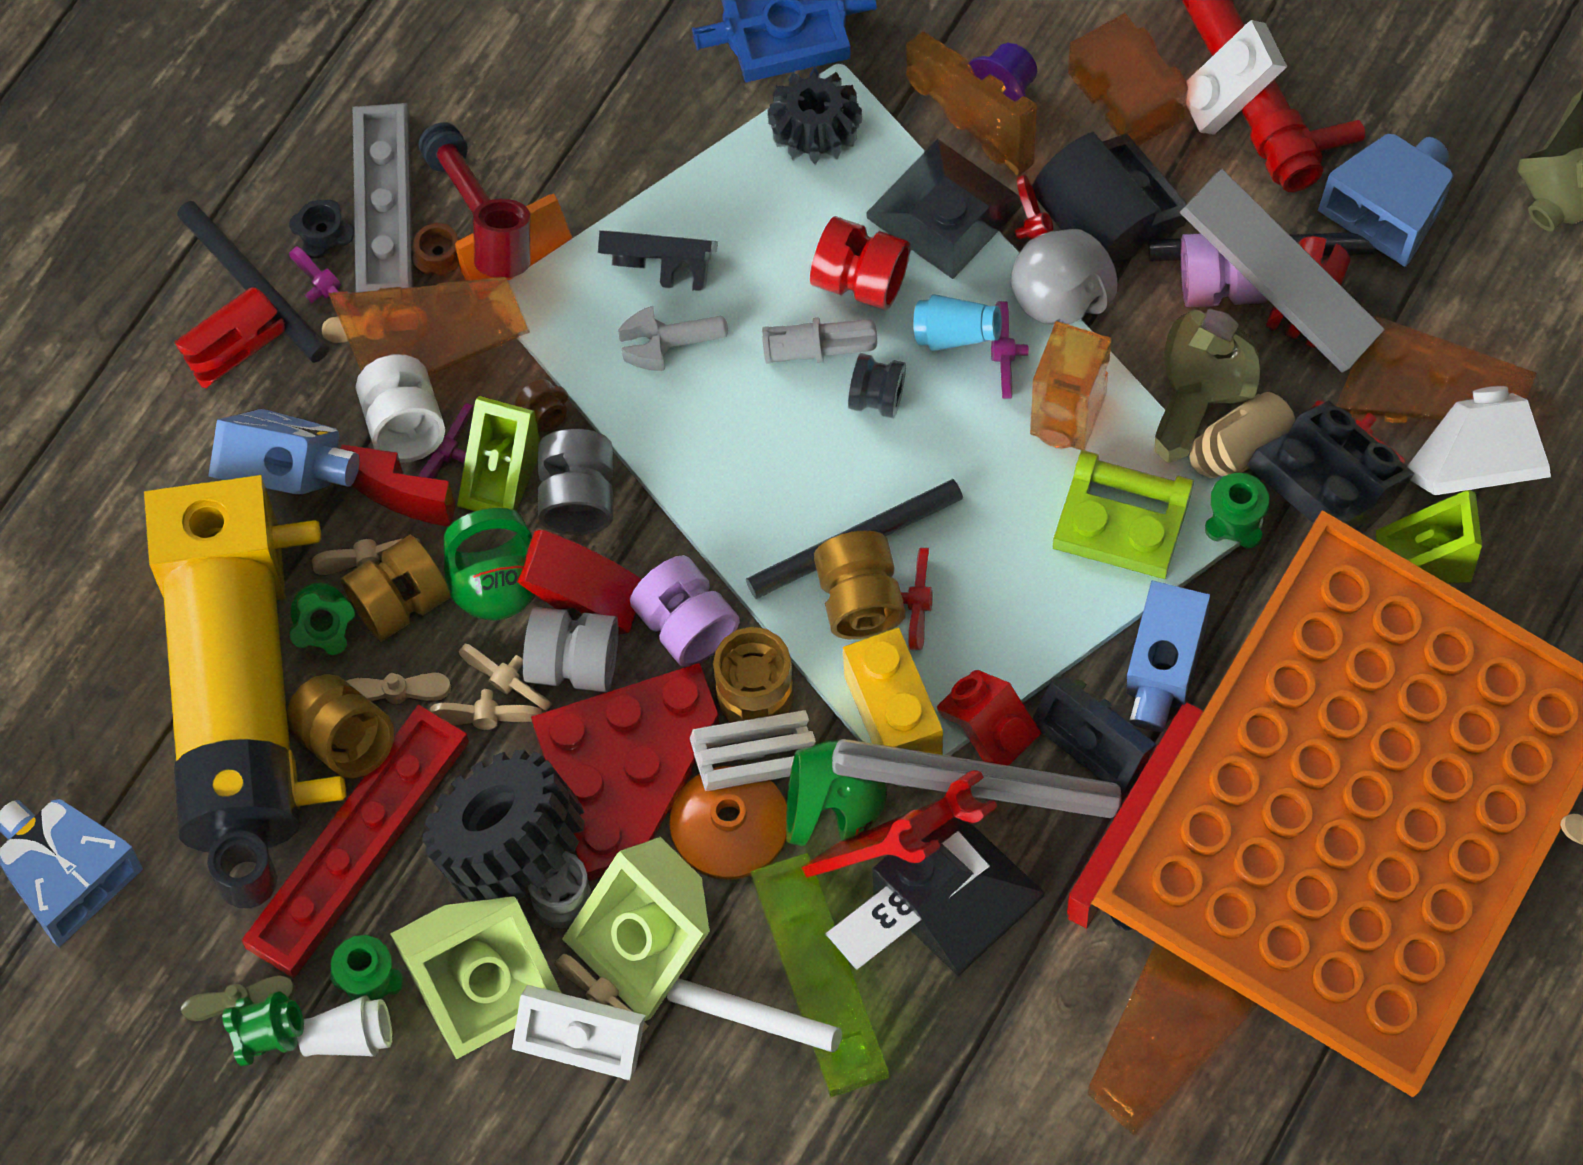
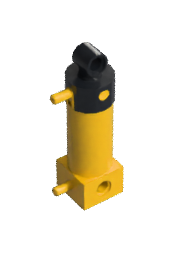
M261 475L144 491L149 565L164 598L176 752L174 779L179 839L189 848L208 853L207 864L220 895L228 904L246 909L262 905L272 896L276 889L278 876L268 848L288 841L298 832L299 807L344 800L346 797L345 780L341 776L298 782L296 761L289 745L276 600L286 599L281 548L319 543L322 538L320 524L318 521L312 520L278 525ZM253 862L256 864L253 871L247 876L241 878L229 876L232 869L240 863Z

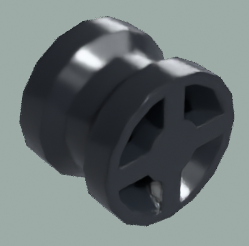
M860 353L855 363L850 383L848 408L860 412L867 407L878 409L882 416L894 419L902 397L906 363L896 360L889 364L878 363L872 355Z

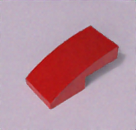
M341 444L340 449L356 452L359 455V469L356 479L352 484L359 492L374 502L407 517L446 527L452 524L456 507L449 481L404 475L398 452Z
M545 530L534 531L525 563L517 583L555 609L574 608L582 614L591 613L616 616L619 625L618 634H625L630 632L636 613L630 605V598L633 590L642 579L612 560L578 543Z

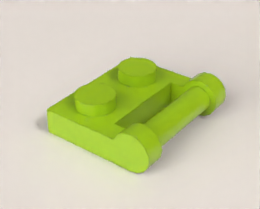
M1081 450L1054 534L1053 549L1166 579L1191 498L1194 480L1178 475L1175 480L1100 461L1098 460L1099 454ZM1092 482L1167 502L1169 504L1166 514L1089 494Z

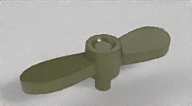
M281 975L264 979L246 988L240 984H233L227 986L225 992L202 993L190 997L182 1004L181 1012L188 1020L203 1021L222 1014L226 1008L236 1007V1000L239 998L249 997L256 1004L264 1002L270 993L280 991L291 1000L295 995L296 988L288 977Z

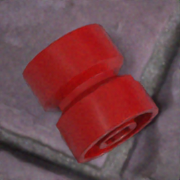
M834 216L826 225L818 242L811 265L810 284L840 296L848 290H852L856 301L887 311L895 301L905 277L910 258L911 243L908 240L881 231L869 237L865 226Z

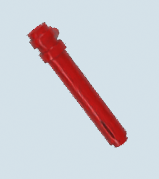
M1182 0L1211 56H1214L1245 26L1232 0ZM1275 79L1241 109L1252 130L1250 134L1252 144L1258 155L1263 159H1267L1265 166L1272 181L1281 185L1287 192L1304 190L1317 182L1322 176L1324 170L1321 165L1323 159L1321 151L1360 142L1365 139V129L1360 120L1309 131L1301 114L1297 110L1290 108Z

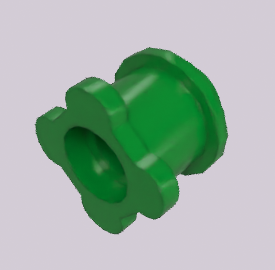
M1232 473L1223 476L1215 483L1211 491L1210 505L1213 510V516L1206 521L1205 533L1213 541L1218 542L1228 539L1239 542L1244 548L1256 547L1262 539V531L1259 528L1260 521L1267 515L1269 509L1268 491L1258 478L1247 473Z
M313 583L304 586L295 594L291 602L290 617L293 622V626L289 630L291 642L298 648L312 645L324 648L331 655L341 653L347 646V640L344 635L347 623L355 616L353 604L345 598L337 587L330 584ZM317 610L329 611L327 615L321 618L311 616Z
M368 935L353 936L343 941L335 949L331 959L330 978L334 987L343 989L349 996L350 1001L364 995L370 1001L382 999L388 994H397L402 989V974L399 970L392 968V957L387 946L378 938ZM370 965L363 971H356L360 966Z
M280 991L270 993L264 1002L256 1004L249 997L239 998L236 1000V1007L226 1008L223 1011L224 1028L230 1035L234 1047L235 1060L242 1067L253 1064L254 1056L263 1055L266 1051L277 1048L283 1053L295 1050L298 1045L297 1037H300L304 1032V1019L300 1007L295 1001L289 1000Z

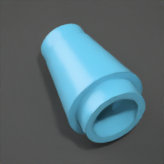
M933 294L929 300H919L916 304L913 322L914 335L918 345L929 346L932 351L982 343L988 340H998L1002 328L1001 311L998 306H988L986 304Z

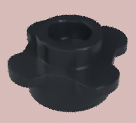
M315 200L309 202L301 208L299 213L293 215L290 219L289 227L291 232L300 236L304 243L303 251L310 258H321L326 250L338 244L347 245L354 238L352 225L344 223L340 213V205L334 200ZM320 227H327L324 232L317 231Z

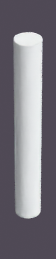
M680 978L677 979L667 994L668 1001L830 1052H835L841 1042V1028Z

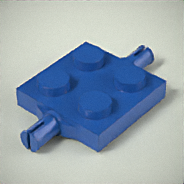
M721 0L724 8L723 22L697 28L693 27L692 34L697 51L728 43L732 51L738 56L746 83L851 59L850 44L845 30L846 16L869 10H877L876 0Z

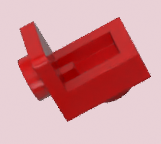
M974 670L968 676L956 682L951 692L937 705V710L943 718L962 727L983 762L1009 766L1041 734L1012 685L980 670Z

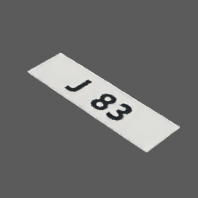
M959 831L942 843L974 873L952 895L990 867ZM886 886L825 934L857 970L921 919Z

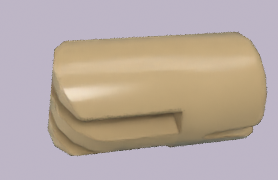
M1264 392L1261 395L1257 394L1253 399H1249L1210 425L1205 430V433L1193 441L1189 452L1191 466L1198 474L1209 478H1217L1218 476H1226L1232 473H1243L1249 468L1247 464L1257 448L1289 432L1295 422L1292 409L1279 395L1272 392Z

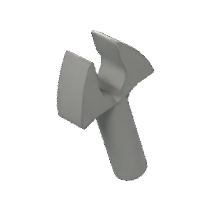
M653 306L644 308L627 319L619 327L620 342L646 337L650 341L644 345L622 347L623 360L640 368L664 371L663 356L671 347L725 338L728 334L727 322L723 316H716L666 325L655 319Z

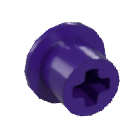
M1004 43L990 57L980 56L973 58L963 70L962 81L964 90L970 100L981 111L995 118L1008 119L1015 117L1024 108L1026 101L1025 89L1034 81L1038 70L1035 60L1025 48L1014 43Z

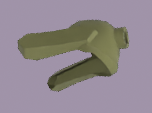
M1583 90L1572 98L1561 121L1543 149L1532 153L1527 158L1520 159L1517 167V172L1523 178L1527 188L1536 200L1528 208L1531 218L1542 229L1550 232L1562 222L1575 224L1583 221Z
M1210 308L1206 313L1195 309L1181 315L1173 323L1168 333L1164 348V363L1169 383L1175 389V393L1160 420L1155 435V453L1168 463L1188 457L1192 443L1210 403L1243 402L1253 399L1258 390L1260 358L1257 349L1249 335L1239 329V324L1227 313Z

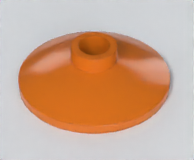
M721 766V767L713 768V770L724 769V768L735 767V766ZM698 774L681 789L672 806L670 813L671 837L679 855L696 871L718 879L745 878L766 868L782 851L787 840V804L782 793L771 780L705 791L701 776ZM726 807H734L740 812L738 817L732 821H723L717 815L721 809Z

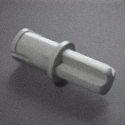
M816 317L813 318V323L792 326H767L762 328L766 364L816 358L817 363H823L825 355L873 351L877 347L876 325L870 319L821 324L820 318Z

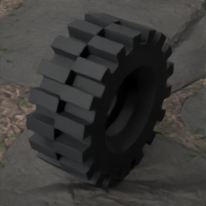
M515 750L511 759L505 752L493 755V763L486 766L481 761L471 767L474 774L466 780L461 775L451 783L455 790L450 795H440L435 802L436 806L440 809L439 812L429 813L425 822L430 831L423 833V843L427 846V849H425L427 855L465 900L469 898L471 902L504 898L507 894L519 899L526 896L525 887L532 883L538 889L548 881L544 876L545 873L551 868L559 871L565 865L566 860L562 857L565 851H575L579 840L574 833L582 832L584 829L585 821L580 816L584 813L583 806L551 763L537 752H533L530 756L526 750Z

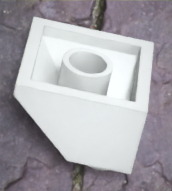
M1506 386L1477 389L1473 391L1474 399L1456 402L1407 466L1414 472L1411 481L1433 495L1551 477L1550 466L1528 400L1514 393L1509 394L1508 387Z

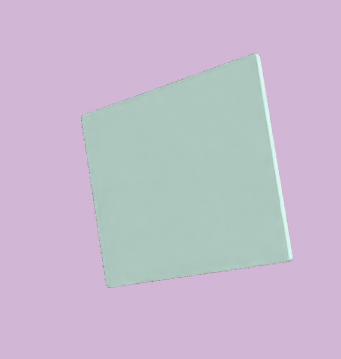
M835 64L822 72L820 78L826 79L837 71L842 80V86L853 85L854 90L857 92V103L862 108V123L860 128H857V139L854 142V147L841 146L842 153L839 155L838 160L827 153L820 154V159L814 165L812 160H810L809 154L804 153L793 161L788 154V146L777 147L774 142L771 125L768 124L767 110H765L530 266L522 274L515 276L494 290L490 295V303L495 313L556 385L563 387L567 391L568 399L595 431L605 435L612 441L613 452L761 627L775 633L788 647L791 662L859 742L872 744L844 677L843 647L864 639H843L836 637L831 632L825 602L829 599L830 594L821 589L817 570L758 599H755L750 592L746 578L946 481L954 479L962 492V500L886 536L894 563V574L892 577L899 583L900 592H908L909 587L915 586L919 548H929L925 586L932 587L933 603L932 610L925 611L923 649H909V626L912 610H908V604H904L905 619L895 628H900L943 729V755L951 756L969 743L970 740L959 724L941 716L937 710V705L951 692L952 687L960 679L968 676L974 670H980L1009 682L1022 703H1024L1049 685L1052 680L1060 677L1141 618L1151 580L1182 588L1239 547L1240 543L1228 539L1218 542L1213 541L1205 533L1206 521L1213 516V510L1210 505L1211 491L1215 483L1223 476L1209 478L1198 474L1191 466L1189 454L1188 457L1168 463L1155 453V435L1165 409L1081 319L1068 325L1044 324L1023 311L1014 295L1011 284V274L1019 252L1000 231L993 236L954 279L911 250L901 288L895 301L887 311L856 301L852 290H848L840 296L810 284V271L820 237L830 219L837 216L866 227L869 237L874 236L879 231L887 233L867 219L866 212L925 152L845 65ZM599 230L718 241L717 252H712L711 260H709L705 289L701 291L692 290L693 273L687 268L688 264L685 261L682 263V267L678 268L674 274L673 288H664L660 284L661 259L646 258L645 268L612 266V254L598 253ZM933 294L988 306H995L998 301L1008 302L1009 338H1014L1015 344H1028L1029 346L1028 356H1015L1014 361L1011 362L1012 399L1002 398L1000 362L991 360L992 340L938 351H932L929 346L917 344L913 322L915 307L919 300H929ZM653 306L655 319L666 325L723 316L728 325V334L722 339L671 347L663 356L665 370L654 371L629 364L623 360L622 347L644 345L650 339L639 337L634 340L620 342L618 329L637 312ZM816 317L820 318L821 324L870 319L876 325L877 347L873 351L825 355L823 363H817L816 358L786 360L769 364L765 362L762 339L763 327L813 323V318ZM860 353L872 355L878 363L889 364L893 360L906 363L902 397L894 419L882 416L879 410L867 407L861 412L848 408L850 383L855 363ZM1081 450L1099 454L1098 460L1163 478L1175 480L1178 475L1194 480L1191 498L1166 579L1053 549L1054 534ZM1093 482L1089 494L1162 514H1166L1169 504ZM1263 518L1260 521V529L1262 528Z

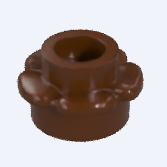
M431 223L422 227L417 232L411 245V250L414 253L412 257L413 264L419 271L425 274L433 272L438 276H444L454 272L458 268L455 243L462 238L457 236L452 227L443 223ZM435 250H443L441 255L433 254Z
M540 379L528 384L519 393L515 406L533 410L538 432H548L557 428L564 421L567 414L565 403L569 397L563 387H555L550 381Z

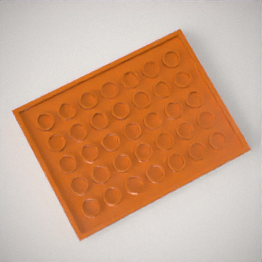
M1322 510L1091 904L1411 1097H1414L1423 1087L1561 829L1562 818L1569 814L1583 788V663Z

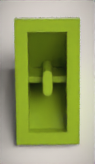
M481 396L476 398L457 503L458 507L473 511L488 508L518 510L538 459L540 439L533 410Z
M1465 490L1375 530L1377 543L1445 583L1472 581L1482 548L1475 492Z

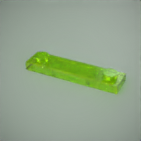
M805 853L750 872L755 891L800 1016L835 1026L842 1030L841 1042L835 1052L812 1046L831 1098L888 1079L889 1072L848 960L825 934L835 925L817 876L806 878L801 868L811 861L809 854Z

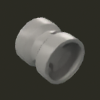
M566 851L562 855L566 860L565 865L559 871L551 868L545 873L544 876L548 880L538 889L533 883L528 885L536 916L544 924L553 928H569L592 894L584 864L577 856ZM568 894H570V896L567 899L560 901L561 898H564Z

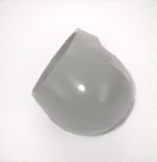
M1080 229L1052 231L1030 240L1016 257L1011 274L1012 289L1021 308L1027 315L1044 324L1068 325L1079 321L1085 313L1099 314L1110 305L1117 293L1116 271L1108 252L1092 235Z

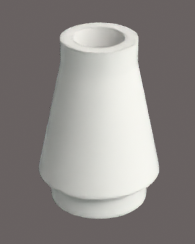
M364 995L322 1014L304 1019V1032L300 1037H297L300 1051L305 1057L317 1054L377 1056L379 1049L389 1048L392 1044L391 1020L384 1000L370 1001Z

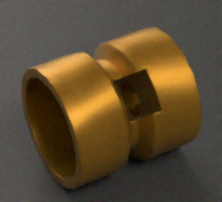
M875 531L844 533L827 540L816 549L814 561L821 589L830 594L829 599L825 602L831 632L836 637L848 640L865 639L892 630L901 624L905 619V608L899 583L892 577L894 574V563L888 539L882 533Z
M411 534L383 551L382 563L379 565L367 561L340 579L342 587L353 604L354 609L370 632L380 642L409 624V614L414 611L424 615L451 597L449 588L434 561L419 541ZM398 576L407 588L402 594H400L392 581Z
M757 627L738 629L726 636L717 647L713 662L717 699L720 711L726 719L732 723L788 713L791 709L794 695L792 666L788 647L782 639L767 629Z
M325 674L313 677L302 684L291 697L286 711L288 729L291 735L340 776L357 778L368 775L378 768L389 755L394 742V726L390 717L340 676Z

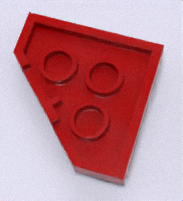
M700 663L531 717L543 757L551 763L583 806L584 813L580 816L585 821L584 829L582 832L574 833L579 840L575 852L577 858L584 864L589 881L603 877L619 851L653 840L667 812L671 813L678 794L692 774V767L696 761L690 742L693 729L719 724L718 712Z

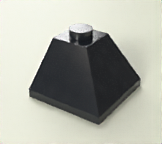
M937 138L866 212V217L888 234L908 240L911 243L912 251L954 279L1023 205L1017 193Z
M953 817L921 840L926 843L938 840L940 848L919 863H911L897 856L887 855L872 868L873 895L875 896L887 886L921 919L909 930L957 976H960L1044 897L1045 892L973 824ZM959 831L990 867L952 895L974 874L942 844Z

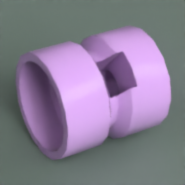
M1201 233L1182 234L1181 278L1186 307L1218 306L1223 297H1229L1235 305L1267 302V298Z
M685 555L675 556L651 570L633 590L630 605L649 629L655 632L661 631L659 635L660 642L677 663L683 667H688L701 663L714 655L722 640L737 630L740 621L737 613L720 593L716 591L708 592L710 588L709 580L694 562Z

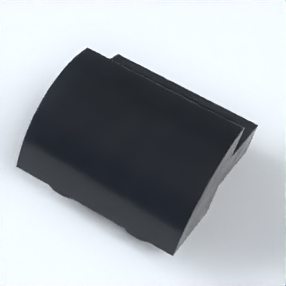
M1093 131L1076 139L1058 152L1044 166L1032 184L1037 201L1061 230L1080 229L1092 235L1108 252L1112 263L1135 256L1144 240L1183 227L1188 221L1179 213L1185 207L1186 202L1127 133L1101 141Z
M1329 400L1299 415L1287 434L1257 448L1247 464L1253 472L1312 523L1315 522L1323 510L1360 533H1364L1389 509L1414 475V472L1399 460L1394 450L1387 445L1377 442L1356 424L1354 417L1349 412L1335 406Z

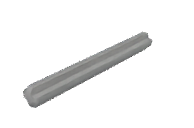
M839 740L832 757L833 772L837 775L947 792L949 786L967 772L977 770L981 771L984 778L971 787L973 797L1104 818L1115 817L1122 801L1120 786L1112 782L853 740Z

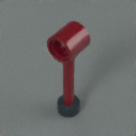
M447 122L436 123L430 126L420 137L419 150L432 169L441 172L446 171L473 213L475 267L481 273L495 278H510L522 274L530 265L529 209L522 203L511 199L490 200L464 160L468 152V146L457 127Z

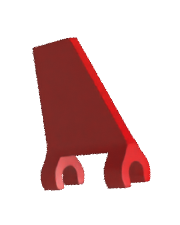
M972 770L958 778L949 786L945 797L936 802L912 810L905 815L866 830L853 838L836 843L801 867L806 878L882 855L897 856L911 863L923 861L940 848L938 840H932L928 843L922 842L921 840L953 817L969 823H976L997 808L995 800L981 803L971 793V787L984 778L981 771Z

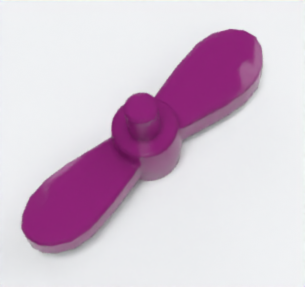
M298 246L289 252L293 262L312 279L311 284L313 288L304 295L311 304L320 296L324 299L330 296L348 316H364L338 291L341 283L329 269L321 272L310 257Z
M998 301L995 306H998L1001 311L1002 328L1000 338L991 341V360L1000 362L1002 398L1012 399L1011 362L1014 361L1015 356H1028L1029 346L1028 344H1015V339L1009 338L1008 302Z
M465 403L447 435H444L442 443L431 453V458L425 464L418 477L436 479L444 461L450 463L452 459H455L463 464L465 463L466 452L458 449L459 442L456 440L472 414L473 405Z

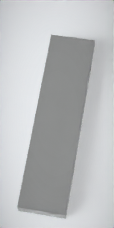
M408 104L353 107L358 306L414 302L413 252L411 250L413 236L410 113Z
M1223 169L1219 170L1179 212L1342 373L1349 369L1385 330Z

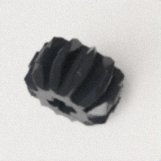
M814 66L809 78L803 79L792 72L788 79L789 86H776L773 93V103L770 104V108L767 110L768 124L771 125L773 140L777 147L788 146V154L793 161L804 153L809 154L810 160H812L814 165L817 164L820 154L827 153L838 160L839 155L842 153L841 146L854 147V142L857 139V128H860L862 123V108L857 103V92L854 90L853 85L842 86V80L837 71L823 79L820 78V73Z

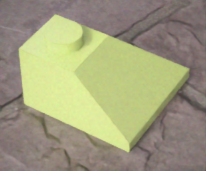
M661 837L619 851L562 938L600 978H606L618 989V996L635 1013L645 1015V1021L651 1019L710 932L702 877Z
M514 896L444 905L391 933L417 989L456 1059L515 1029L520 997L527 985L561 993L526 917Z

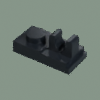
M599 230L598 253L612 254V266L645 268L646 258L661 259L660 284L664 288H673L674 274L678 268L682 267V263L685 261L688 264L687 268L693 273L692 290L701 291L705 289L709 260H711V253L717 252L718 241Z
M1058 677L1050 682L1032 718L1041 733L1102 781L1119 785L1121 795H1123L1135 785L1156 744L1111 710L1112 705L1108 700L1103 699L1099 703L1085 692L1084 689L1087 684L1082 680L1076 679L1071 681L1067 677L1063 680Z

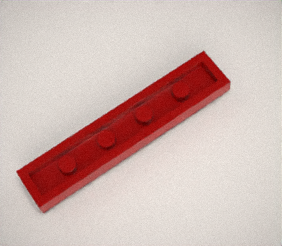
M418 704L394 736V742L387 758L378 768L363 777L241 941L245 949L294 979L469 744L467 733Z

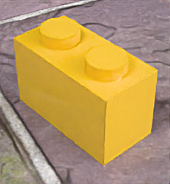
M898 627L844 646V677L872 744L943 755V729L900 628Z

